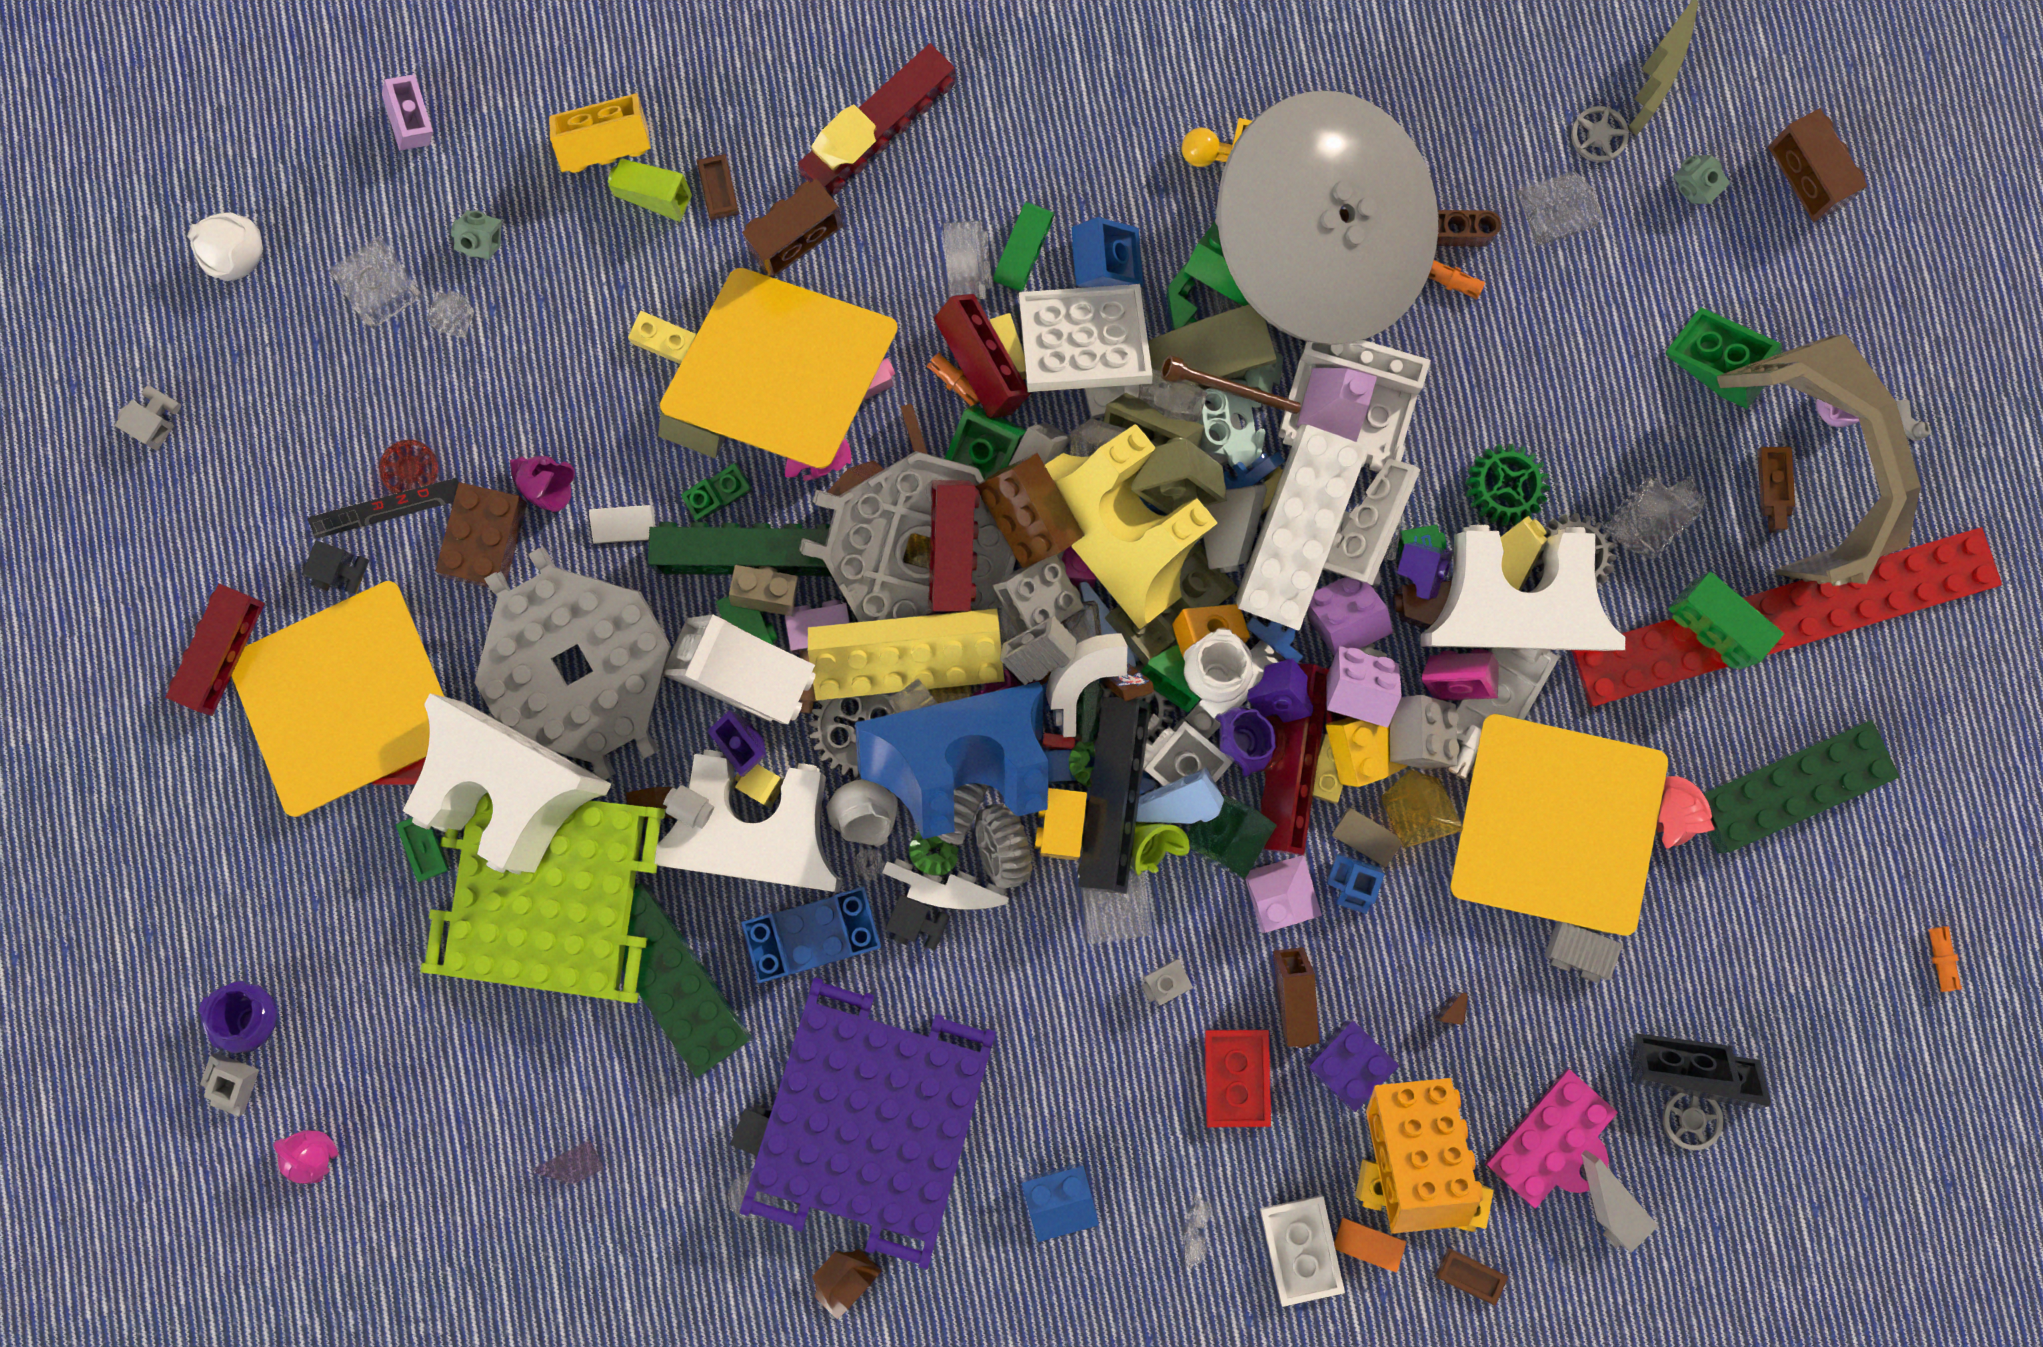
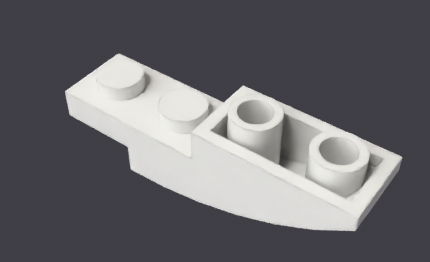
M897 858L894 864L887 861L882 872L910 884L908 898L938 907L976 910L1007 905L1009 898L1003 896L1005 893L1004 889L990 883L987 884L986 888L974 884L976 881L975 877L961 871L958 872L957 876L950 874L946 886L941 884L942 877L926 873L921 876L912 872L914 865Z

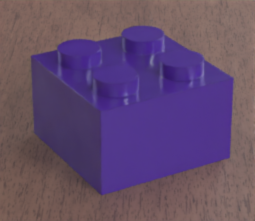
M1347 1019L1304 1064L1354 1112H1357L1371 1097L1374 1086L1382 1085L1400 1066L1354 1020Z

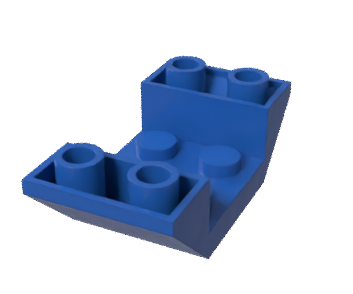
M864 886L833 895V897L741 922L758 984L881 948Z

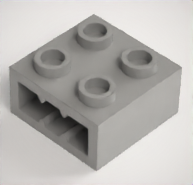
M1057 555L1027 567H1021L992 585L1018 634L1027 631L1052 616H1055L1056 620L1062 622L1084 608L1080 601L1078 589L1071 584L1066 574V567Z

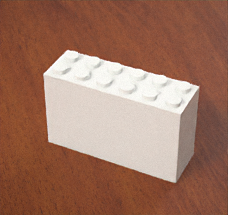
M1300 424L1236 594L1235 600L1238 609L1300 630L1368 451V446L1307 424Z

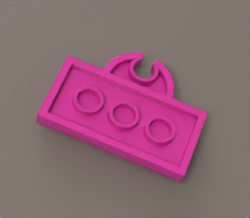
M1566 1069L1485 1162V1165L1535 1209L1556 1185L1569 1192L1582 1193L1590 1191L1588 1180H1584L1580 1175V1167L1583 1164L1581 1154L1585 1150L1598 1157L1608 1168L1609 1158L1606 1147L1598 1136L1618 1112L1570 1069Z

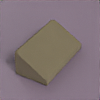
M1352 808L1346 809L1331 835L1385 868L1404 841L1401 837Z

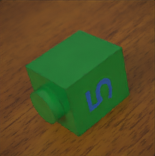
M1438 524L1403 530L1396 536L1400 560L1405 543L1417 542L1431 547L1446 549V539L1444 533L1439 532Z

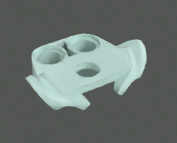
M1230 379V381L1247 386L1246 380ZM1214 388L1204 391L1194 402L1192 410L1194 421L1204 425L1200 448L1210 454L1225 456L1231 467L1238 462H1242L1247 469L1251 468V463L1262 454L1265 438L1264 429H1259L1255 433L1252 407H1261V403ZM1204 401L1212 402L1215 406V411L1209 410L1205 406ZM1233 414H1240L1245 418L1246 426L1244 429L1237 430L1233 428L1230 420ZM1209 430L1215 431L1219 435L1220 441L1213 440L1209 435Z

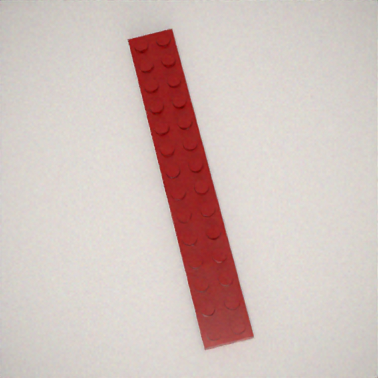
M1980 527L1879 557L1867 584L1848 582L1843 585L1832 586L1829 582L1818 584L1815 580L1807 582L1801 580L1743 597V599L1785 633L1767 654L1770 655L1996 588L2003 584L1983 528ZM1673 618L1621 633L1625 636V650H1571L1590 708L1729 667L1722 661V655L1713 647L1708 648L1699 642L1696 637L1697 634L1692 629L1679 625Z

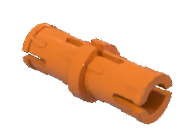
M1436 260L1433 261L1428 276L1429 279L1445 285V289L1450 291L1454 289L1476 300L1479 298L1485 285V281L1461 272V268L1456 266L1452 268Z
M940 352L931 359V362L928 363L927 368L947 384L946 388L949 391L954 390L970 406L976 405L979 399L962 369L958 370Z
M1949 926L1928 929L1934 954L1931 960L1932 964H1936L1940 992L1962 989L1956 964L1959 958L1958 954H1954Z

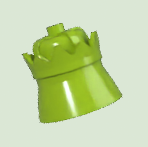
M1136 822L1130 868L1139 877L1142 874L1141 871L1158 872L1157 865L1164 858L1166 852L1177 856H1186L1190 850L1186 833L1174 825L1160 824L1159 822Z

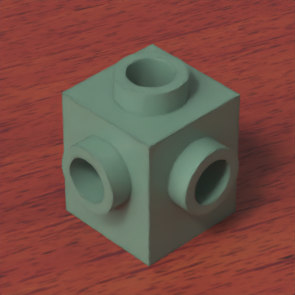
M1692 155L1682 162V167L1673 175L1679 184V191L1689 199L1691 204H1710L1730 185L1729 180L1721 170V163L1712 155Z
M467 210L458 220L456 219L453 222L451 228V236L454 238V250L463 252L469 257H480L489 260L500 248L502 220L487 216L480 211Z

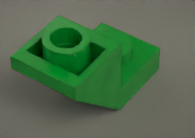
M1187 263L1170 283L1166 293L1171 331L1198 321L1195 319L1197 307L1182 297L1186 298L1196 284L1193 281L1194 277L1184 272Z

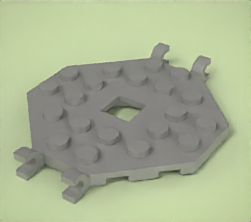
M915 451L839 496L815 489L812 502L818 506L834 509L825 545L802 538L799 551L803 555L823 559L858 622L966 612L932 611L928 605L929 569L903 562V557L910 534L915 533L930 537L932 480H970L976 486L984 481L976 467ZM980 495L979 508H974V521H978L979 534L978 539L973 540V552L977 553V570L972 571V583L976 585V600L971 602V611L996 609L1003 605L992 585L1012 574L1016 560L1011 547L999 530L996 521Z
M545 547L538 548L528 554L533 564L541 572V574L512 590L508 586L502 572H495L484 578L489 588L496 594L497 601L474 683L495 720L551 751L591 762L595 774L606 780L616 773L605 754L633 739L636 740L643 758L659 750L648 729L671 645L640 591L555 567ZM578 644L593 672L568 685L553 662V658Z

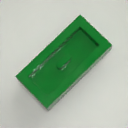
M412 817L395 825L417 882L422 883L450 871V868L440 847L434 827L431 826L430 829L422 828L412 822Z

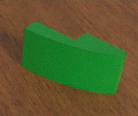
M734 463L711 479L705 478L682 493L681 496L694 519L699 521L732 504L754 489L740 465Z

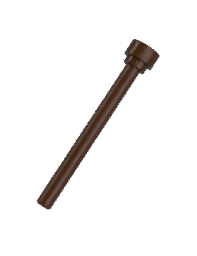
M1168 355L1162 366L1161 378L1173 383L1185 379L1293 414L1299 413L1301 409L1299 402L1189 368L1187 363H1184L1183 359Z

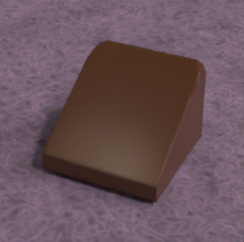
M1455 992L1434 1020L1463 1025L1468 1000L1467 993Z

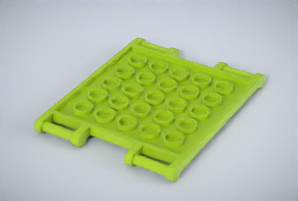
M488 792L485 793L479 800L474 815L465 825L463 840L457 839L459 830L450 828L445 832V837H441L440 847L461 849L452 912L430 909L429 919L432 920L425 963H421L420 972L638 1003L639 993H636L642 948H646L647 938L627 935L636 871L657 873L658 864H655L660 823L661 819L665 818L666 809L589 800L572 812L559 827L535 873L522 871L518 875L508 870L501 873L491 869L486 865L488 860L477 854L482 833L488 827L493 813L492 799ZM644 817H648L642 862H640L638 858ZM444 921H450L444 963L440 965L438 964ZM625 946H629L623 991H621L619 987Z

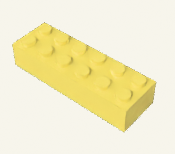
M997 608L808 627L809 662L815 665L812 672L816 674L813 681L816 700L1004 682L1003 662L1000 660L1001 640Z

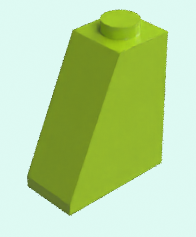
M620 159L617 167L614 166L608 176V186L614 196L678 222H681L692 197L684 175L675 171Z

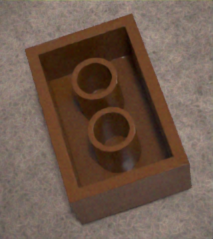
M1821 108L1789 124L1768 146V149L1813 223L1845 207L1868 186L1862 170L1855 166L1849 156L1847 145L1840 141L1834 131L1831 119L1824 115Z
M817 178L811 183L807 181L801 184L795 190L793 196L786 201L782 199L776 202L770 208L768 214L761 219L757 217L751 220L742 232L749 252L769 277L774 278L843 228L838 205Z
M1038 453L997 471L975 486L979 489L983 502L988 507L999 530L1004 535L1022 568L1063 552L1085 536Z
M459 482L435 572L447 579L487 588L489 586L484 578L495 572H502L507 581L527 502L518 495Z

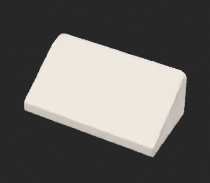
M650 505L589 509L594 544L649 540V527H655L654 509Z

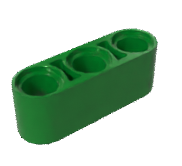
M1027 201L1025 202L996 268L993 278L994 282L1019 292L1024 290L1051 227L1054 212Z

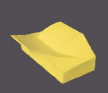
M853 104L842 110L820 132L811 146L812 151L833 171L841 164H853L876 142L874 136L876 125Z

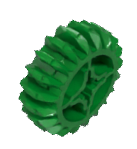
M1513 443L1508 444L1505 450L1501 444H1498L1494 447V452L1487 448L1483 452V457L1477 456L1474 459L1476 466H1471L1467 471L1473 477L1465 480V484L1473 488L1466 492V496L1476 498L1471 503V508H1476L1480 505L1482 510L1478 514L1479 517L1482 518L1488 513L1490 514L1489 523L1494 524L1499 517L1502 527L1507 526L1510 520L1516 526L1521 522V518L1525 519L1529 516L1532 519L1531 513L1538 514L1541 511L1539 504L1547 502V497L1542 493L1550 490V486L1542 482L1549 478V474L1539 472L1544 467V462H1539L1538 464L1533 462L1536 458V453H1531L1527 457L1524 455L1526 448L1523 446L1515 452ZM1501 463H1509L1515 465L1518 468H1520L1521 471L1513 472L1509 470L1506 465H1502ZM1490 468L1493 473L1491 477L1494 481V486L1489 491H1486L1485 475L1487 469ZM1518 479L1512 485L1513 487H1508L1506 489L1503 488L1497 491L1502 486V483H1508L1509 481L1512 482ZM1528 479L1530 493L1525 502L1522 498L1524 493L1522 492L1521 484L1524 480ZM1502 498L1506 500L1509 506L1513 505L1514 508L1501 506L1493 500Z

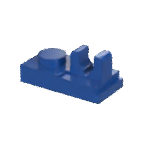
M1279 452L1270 457L1264 453L1251 463L1254 469L1250 472L1242 462H1238L1232 466L1237 472V478H1233L1228 471L1223 473L1225 486L1227 489H1235L1256 485L1286 461Z

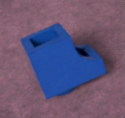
M1336 853L1326 883L1340 889L1336 900L1338 905L1367 914L1371 904H1375L1385 873L1379 867Z

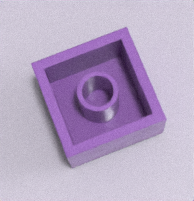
M1344 577L1314 591L1307 609L1309 620L1334 656L1339 646L1348 649H1360L1393 633L1388 608L1371 585Z

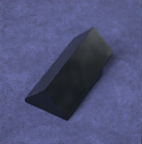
M1635 1033L1631 1083L1751 1109H1761L1770 1106L1771 1099L1760 1060L1733 1056L1732 1048L1729 1045Z

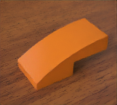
M1344 1217L1341 1218L1334 1240L1335 1250L1396 1273L1407 1241Z

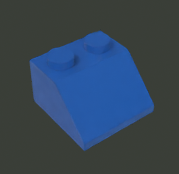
M1096 217L1071 227L1076 286L1083 288L1140 284V287L1144 286L1139 228L1101 217Z
M1083 1162L1021 1179L1038 1242L1099 1225Z

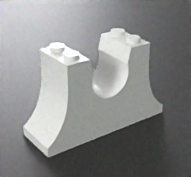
M1470 525V527L1463 528V532L1454 535L1453 578L1449 596L1437 620L1421 634L1420 647L1590 651L1625 650V636L1619 633L1608 620L1598 597L1595 581V533H1585L1584 527H1566L1565 529L1558 530L1557 535L1548 537L1542 556L1544 562L1543 577L1538 586L1529 593L1513 588L1503 575L1501 562L1504 551L1499 531H1489V525Z
M713 614L686 619L663 672L665 677L708 694L765 721L772 722V720H775L782 724H788L790 719L794 721L797 718L802 707V703L798 701L803 690L808 691L816 674L812 672L814 664L773 646Z
M430 693L424 704L430 726L428 752L422 772L403 811L413 817L412 822L425 829H430L432 826L444 832H447L448 828L462 830L474 815L481 797L488 792L492 799L493 813L488 827L482 833L477 854L488 860L486 864L488 867L504 873L505 870L518 875L522 871L535 873L548 845L562 823L572 812L587 801L599 796H605L611 783L465 702Z
M704 750L703 755L695 754L689 789L709 799V804L714 806V810L702 829L697 826L692 828L677 820L671 831L657 844L655 864L669 868L840 893L842 880L831 869L821 841L820 816L826 776L819 772L820 769L814 765L798 763L797 769L789 768L781 786V801L776 812L763 822L745 823L737 816L732 804V794L736 786L735 768L723 752Z

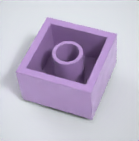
M1339 646L1326 676L1327 710L1388 728L1401 699L1399 663H1395L1387 657L1378 658L1365 654L1357 648L1348 649Z

